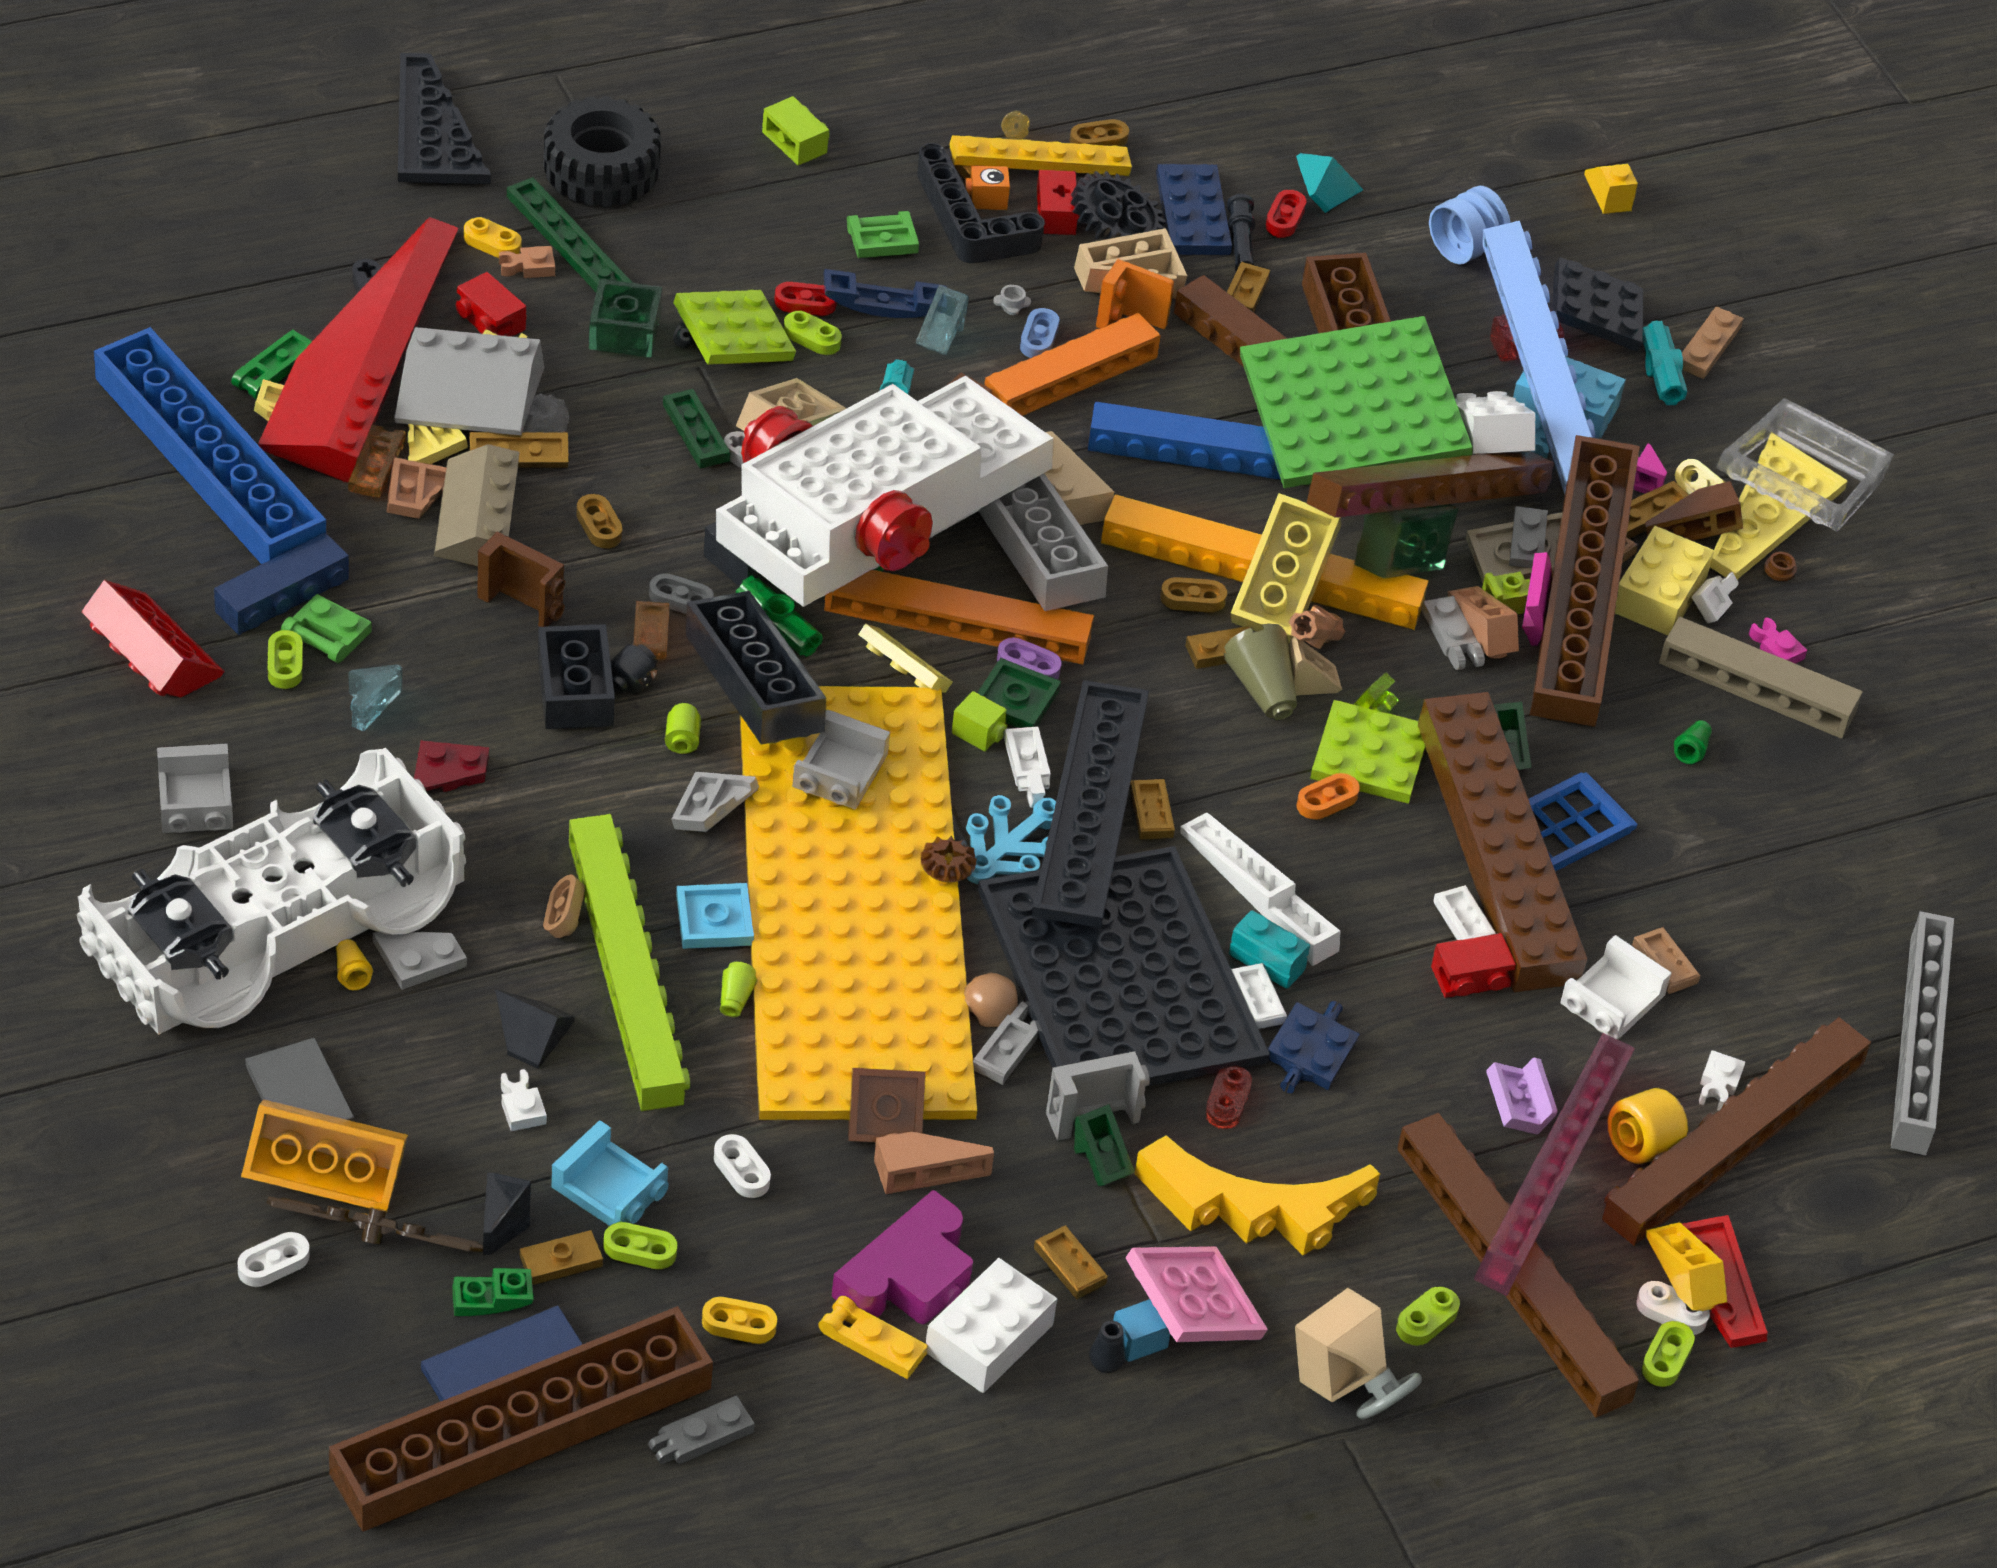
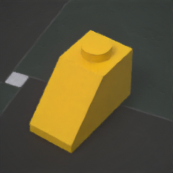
M1629 164L1602 166L1585 170L1584 175L1603 214L1632 211L1638 183Z

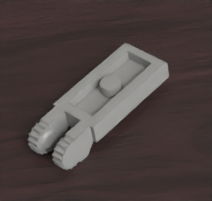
M1454 596L1423 601L1422 612L1444 655L1448 656L1455 670L1465 669L1466 659L1464 653L1468 654L1475 667L1483 666L1485 663L1483 649H1481L1480 643L1475 638Z
M1022 1001L1011 1015L1008 1014L973 1060L974 1071L1002 1085L1038 1039V1029L1035 1021L1033 1020L1030 1025L1023 1022L1029 1014L1028 1005Z

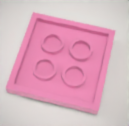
M1217 1247L1132 1248L1126 1256V1260L1134 1271L1136 1278L1140 1281L1153 1306L1157 1309L1176 1342L1261 1340L1267 1332V1327Z

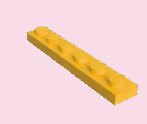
M953 135L949 144L954 165L1006 166L1012 169L1075 171L1076 173L1094 174L1095 171L1104 174L1107 171L1110 175H1116L1117 173L1121 176H1129L1132 168L1127 147L1116 145L1104 146L1086 143L1074 144Z

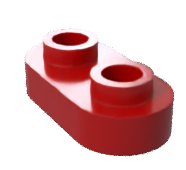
M1295 190L1279 192L1267 214L1266 230L1278 238L1289 237L1294 234L1305 212V196Z
M784 282L775 289L774 303L776 307L788 313L804 311L811 315L825 316L833 313L837 307V302L825 295L824 285Z

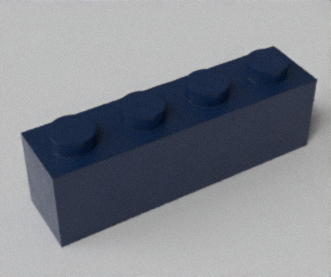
M323 533L215 587V612L240 635L307 600H311L316 594H320L348 580L349 555L331 537Z

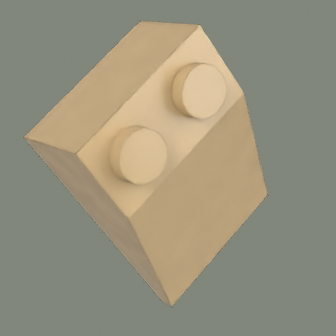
M795 378L749 392L736 426L744 431L750 421L756 420L764 412L777 406L789 407L798 415L799 420L808 421L813 426L847 408Z

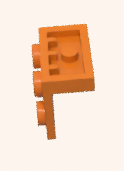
M1117 259L1102 281L1096 327L1101 329L1112 324L1114 320L1119 321L1122 314L1132 316L1139 313L1150 325L1165 329L1168 325L1174 280Z

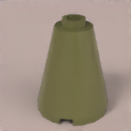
M1271 623L1262 624L1264 630L1253 632L1252 627L1235 635L1226 643L1224 647L1226 653H1223L1225 660L1267 717L1276 720L1285 719L1293 713L1297 706L1286 631L1279 624Z

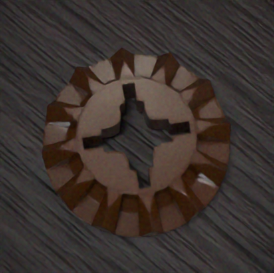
M952 835L947 840H942L937 836L933 843H926L923 852H921V865L924 871L932 878L942 882L964 880L974 872L977 858H975L974 848L967 847L965 839L958 842L954 841ZM947 853L953 854L950 865H946L945 855Z

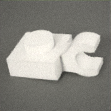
M1733 572L1729 573L1724 579L1721 576L1707 579L1692 596L1707 623L1718 621L1731 606L1732 601L1728 594L1739 584Z

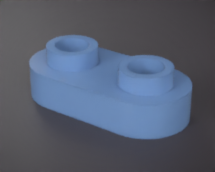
M1038 308L1030 312L1020 343V350L1025 356L1033 358L1052 349L1059 328V316L1056 312L1046 308Z

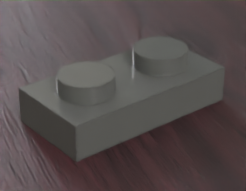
M1515 507L1509 566L1532 568L1535 553H1544L1548 510Z

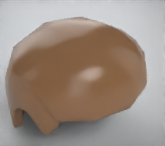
M991 972L975 977L966 986L964 991V1000L968 1005L969 1014L973 1012L977 1016L980 1025L985 1027H999L1008 1014L1011 1015L1016 1007H1018L1016 986L1009 978Z

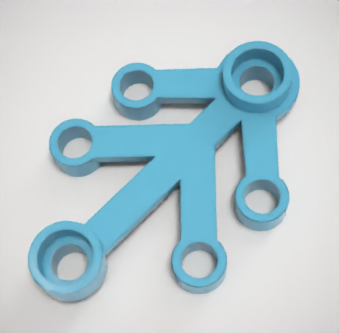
M994 796L990 802L989 813L993 816L995 845L988 851H986L984 835L989 823L988 819L979 813L972 814L968 818L966 830L970 834L971 847L974 848L977 861L974 872L967 879L972 883L978 884L980 880L991 879L995 874L1014 875L1039 870L1040 861L1037 857H1044L1048 837L1044 838L1042 843L1022 841L1038 828L1050 829L1056 801L1052 798L1039 800L1034 806L1032 815L1008 834L1007 816L1010 811L1011 802L1005 796ZM996 806H1002L1004 809H999ZM973 824H979L982 827H976ZM1005 855L1022 856L1019 862L1000 860ZM1024 865H1030L1033 868H1027Z

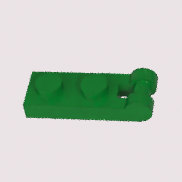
M292 329L238 369L232 377V385L240 390L246 389L248 394L257 400L263 379L278 383L289 375L297 357L312 341Z

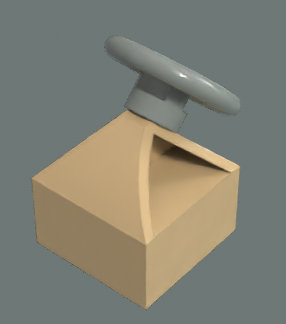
M1349 1288L1295 1326L1300 1382L1331 1402L1364 1384L1368 1392H1373L1374 1396L1357 1410L1359 1419L1365 1420L1384 1411L1411 1393L1422 1382V1376L1419 1373H1412L1397 1381L1389 1367L1386 1368L1381 1309Z

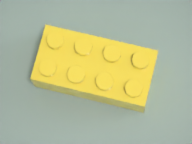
M1279 493L1231 611L1232 623L1243 627H1252L1256 632L1264 630L1262 624H1279L1284 627L1288 636V643L1290 644V640L1294 636L1291 635L1292 629L1289 621L1294 613H1303L1308 610L1340 530L1341 517L1334 518L1305 502Z

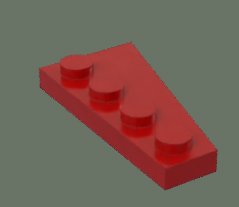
M1729 1215L1682 1223L1683 1226L1723 1261L1727 1302L1717 1304L1709 1311L1711 1319L1730 1348L1767 1342L1768 1333Z

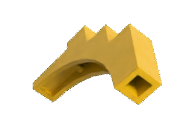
M1167 1135L1138 1152L1135 1175L1189 1231L1202 1224H1210L1219 1215L1246 1244L1258 1236L1264 1237L1268 1235L1275 1227L1302 1255L1315 1248H1323L1332 1238L1334 1223L1343 1220L1351 1210L1359 1205L1366 1206L1377 1194V1185L1380 1173L1370 1164L1347 1176L1319 1183L1298 1185L1262 1183L1236 1177L1205 1164L1185 1152Z

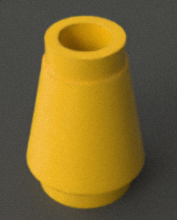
M346 939L339 942L336 946L337 977L339 982L349 990H360L370 983L373 974L371 964L355 941Z

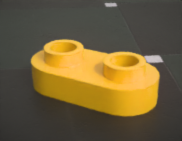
M482 217L470 219L464 225V241L468 245L499 258V253L503 251L520 254L522 239L517 232Z
M715 1297L707 1301L703 1307L702 1324L705 1330L712 1335L761 1344L768 1342L776 1334L777 1316L770 1307L763 1304L727 1297Z

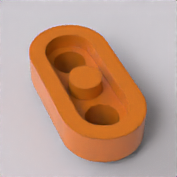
M1333 774L1302 788L1298 794L1297 810L1306 818L1322 819L1355 804L1358 799L1360 785L1349 774Z

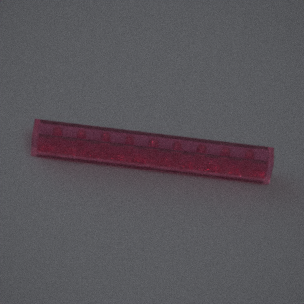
M1602 1033L1494 1236L1474 1280L1508 1296L1635 1050L1634 1047Z

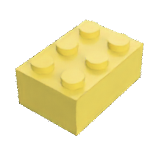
M1654 526L1619 582L1615 614L1669 635L1679 616L1683 618L1692 603L1694 593L1705 582L1714 550Z

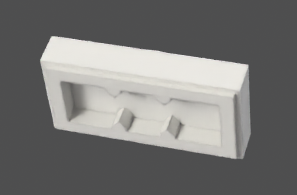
M1466 885L1435 894L1433 902L1457 940L1496 934Z
M1263 963L1231 969L1258 1029L1283 1024L1287 1015Z

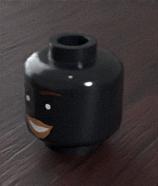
M633 644L626 645L610 661L613 687L620 693L628 691L632 694H638L658 675L656 665L658 659L643 644H638L637 646Z

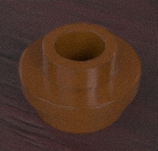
M1780 551L1773 553L1766 560L1764 570L1774 580L1788 581L1795 577L1797 565L1792 555Z

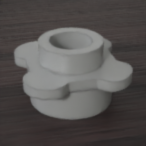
M1007 285L1002 288L1001 295L994 297V304L1001 306L1008 314L1016 315L1020 309L1031 305V299L1026 297V292L1022 287Z

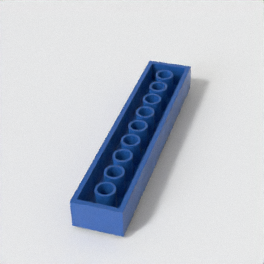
M151 327L94 351L96 380L261 564L326 533V519Z

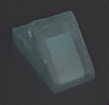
M939 285L915 343L918 346L946 356L956 331L963 332L969 296Z
M395 664L356 669L349 672V693L354 696L350 706L353 727L364 732L402 691L401 666Z

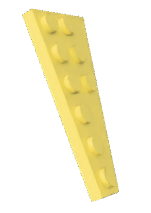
M1771 432L1758 463L1739 497L1743 529L1721 534L1714 548L1710 568L1724 577L1733 572L1738 580L1845 490L1848 481Z

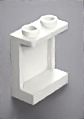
M1615 935L1607 942L1604 956L1577 981L1570 978L1565 983L1560 1003L1572 1013L1577 1014L1595 1026L1598 1031L1617 1041L1665 996L1671 972Z

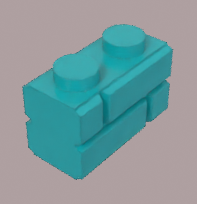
M1252 910L1234 928L1229 955L1247 966L1263 963L1270 980L1285 989L1289 988L1306 969L1310 944L1268 920L1266 917Z

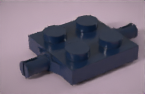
M1331 1001L1324 1014H1320L1298 1002L1294 1005L1268 1048L1269 1060L1280 1065L1287 1072L1286 1077L1280 1084L1283 1091L1289 1085L1287 1093H1293L1300 1080L1313 1082L1327 1090L1330 1088L1360 1035L1336 1022L1343 1011L1340 1003L1334 1010L1337 1002Z

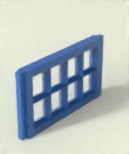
M1581 772L1528 799L1533 813L1548 827L1541 831L1542 838L1554 833L1568 848V850L1554 857L1548 852L1555 871L1637 829L1638 824L1587 772ZM1577 790L1593 804V806L1579 813L1563 798ZM1555 801L1571 816L1557 824L1541 810V808ZM1599 810L1613 827L1598 833L1584 817ZM1577 822L1591 838L1575 845L1561 829Z

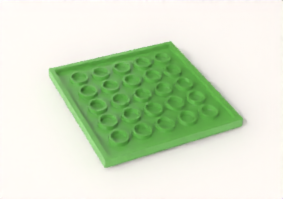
M1425 316L1240 347V357L1283 488L1311 484L1313 473L1472 455V444Z

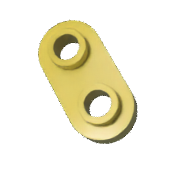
M1695 459L1683 461L1677 467L1675 473L1677 484L1689 495L1700 488L1725 482L1707 466ZM1698 473V479L1691 482L1692 475Z

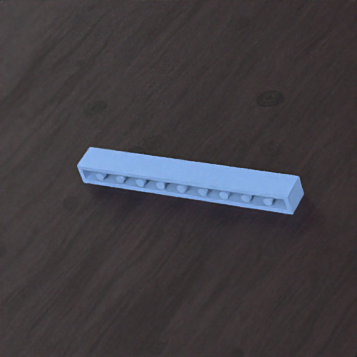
M1520 221L1483 229L1482 245L1565 494L1575 437L1580 435L1595 438L1594 426L1591 419L1586 420L1583 412L1586 410L1585 399L1582 392L1577 393L1574 385L1577 383L1576 372L1573 365L1568 366L1565 358L1568 356L1567 345L1564 338L1558 337L1556 331L1559 329L1558 318L1555 311L1550 312L1547 304L1550 302L1549 291L1546 284L1541 285L1538 277L1541 276L1540 264L1537 257L1532 258L1531 256L1532 241L1529 232H1523Z

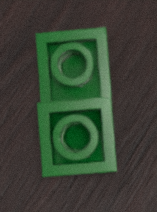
M493 1268L492 1277H454L453 1280L454 1316L494 1314L533 1304L531 1269Z

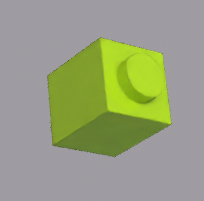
M972 691L954 710L952 734L986 751L994 742L998 743L1004 737V731L1007 729L1005 724L1007 709Z

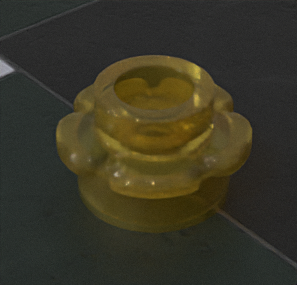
M1013 111L1003 118L1001 128L1008 139L1021 140L1029 133L1030 120L1027 115H1022L1020 111ZM1016 123L1019 125L1017 129L1014 127Z

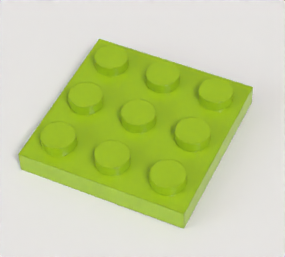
M762 290L676 293L673 303L707 365L793 361L796 350Z
M1334 700L1310 779L1320 781L1337 773L1349 774L1358 781L1360 792L1409 804L1425 750L1418 721Z

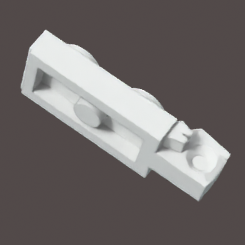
M1039 728L1005 729L1004 741L1015 784L1018 786L1019 791H1027L1029 806L1034 808L1035 804L1044 798L1045 789L1050 788L1051 775Z

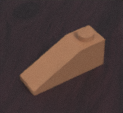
M1479 586L1448 591V597L1454 596L1484 654L1489 658H1503L1507 656V653L1519 651L1518 617L1515 611Z
M917 1132L892 1133L876 1138L874 1162L885 1194L990 1176L992 1173L994 1151L989 1146Z

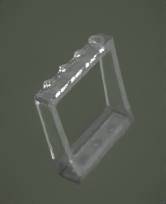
M1783 398L1758 423L1722 452L1716 468L1728 474L1731 479L1740 480L1755 488L1758 493L1768 495L1782 502L1788 509H1795L1810 517L1815 523L1824 524L1838 532L1883 481L1894 454ZM1772 432L1789 444L1853 476L1861 482L1842 504H1836L1751 460L1746 455L1765 442Z

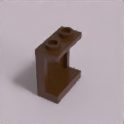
M497 531L478 550L477 598L489 603L499 592H502L538 610V627H548L553 621H558L561 618L565 609V604L563 603V590L566 584L564 580V564Z

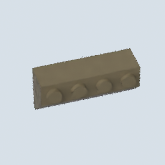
M487 444L448 459L434 556L478 566V550L497 531L509 537L520 452Z

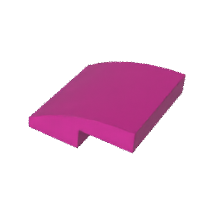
M1547 552L1535 553L1523 619L1522 627L1531 646L1538 645L1543 634L1552 580V565Z

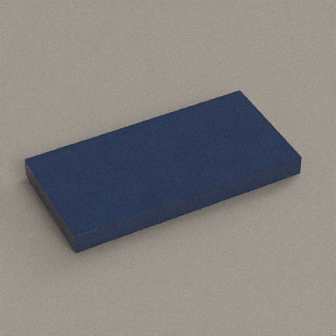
M557 1305L421 1361V1370L439 1400L443 1401L580 1346L582 1343Z

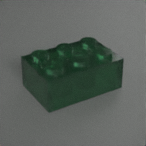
M1446 504L1365 514V523L1361 539L1357 544L1354 565L1384 579L1443 569L1459 508Z

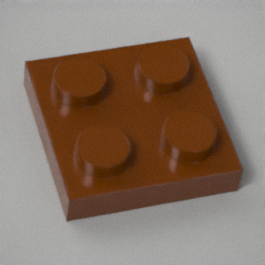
M852 1068L848 1141L876 1142V1138L892 1133H922L926 1072Z

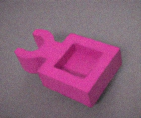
M1768 617L1764 619L1763 629H1760L1755 623L1751 625L1749 635L1754 641L1761 643L1760 650L1795 664L1805 659L1807 649L1787 630L1779 633L1772 619Z

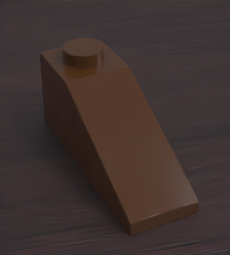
M1731 481L1700 488L1645 522L1646 536H1649L1654 526L1691 541L1743 529L1741 504Z

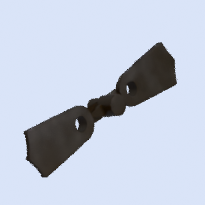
M268 1197L267 1204L272 1207L341 1222L353 1223L354 1221L360 1229H363L361 1241L381 1245L383 1234L396 1231L397 1234L470 1252H483V1245L477 1241L440 1233L436 1236L425 1234L426 1227L421 1225L404 1223L403 1228L398 1229V1222L385 1218L387 1211L379 1208L370 1207L369 1214L356 1212L352 1218L349 1217L350 1210L342 1207L328 1205L327 1211L321 1210L320 1206L288 1198Z

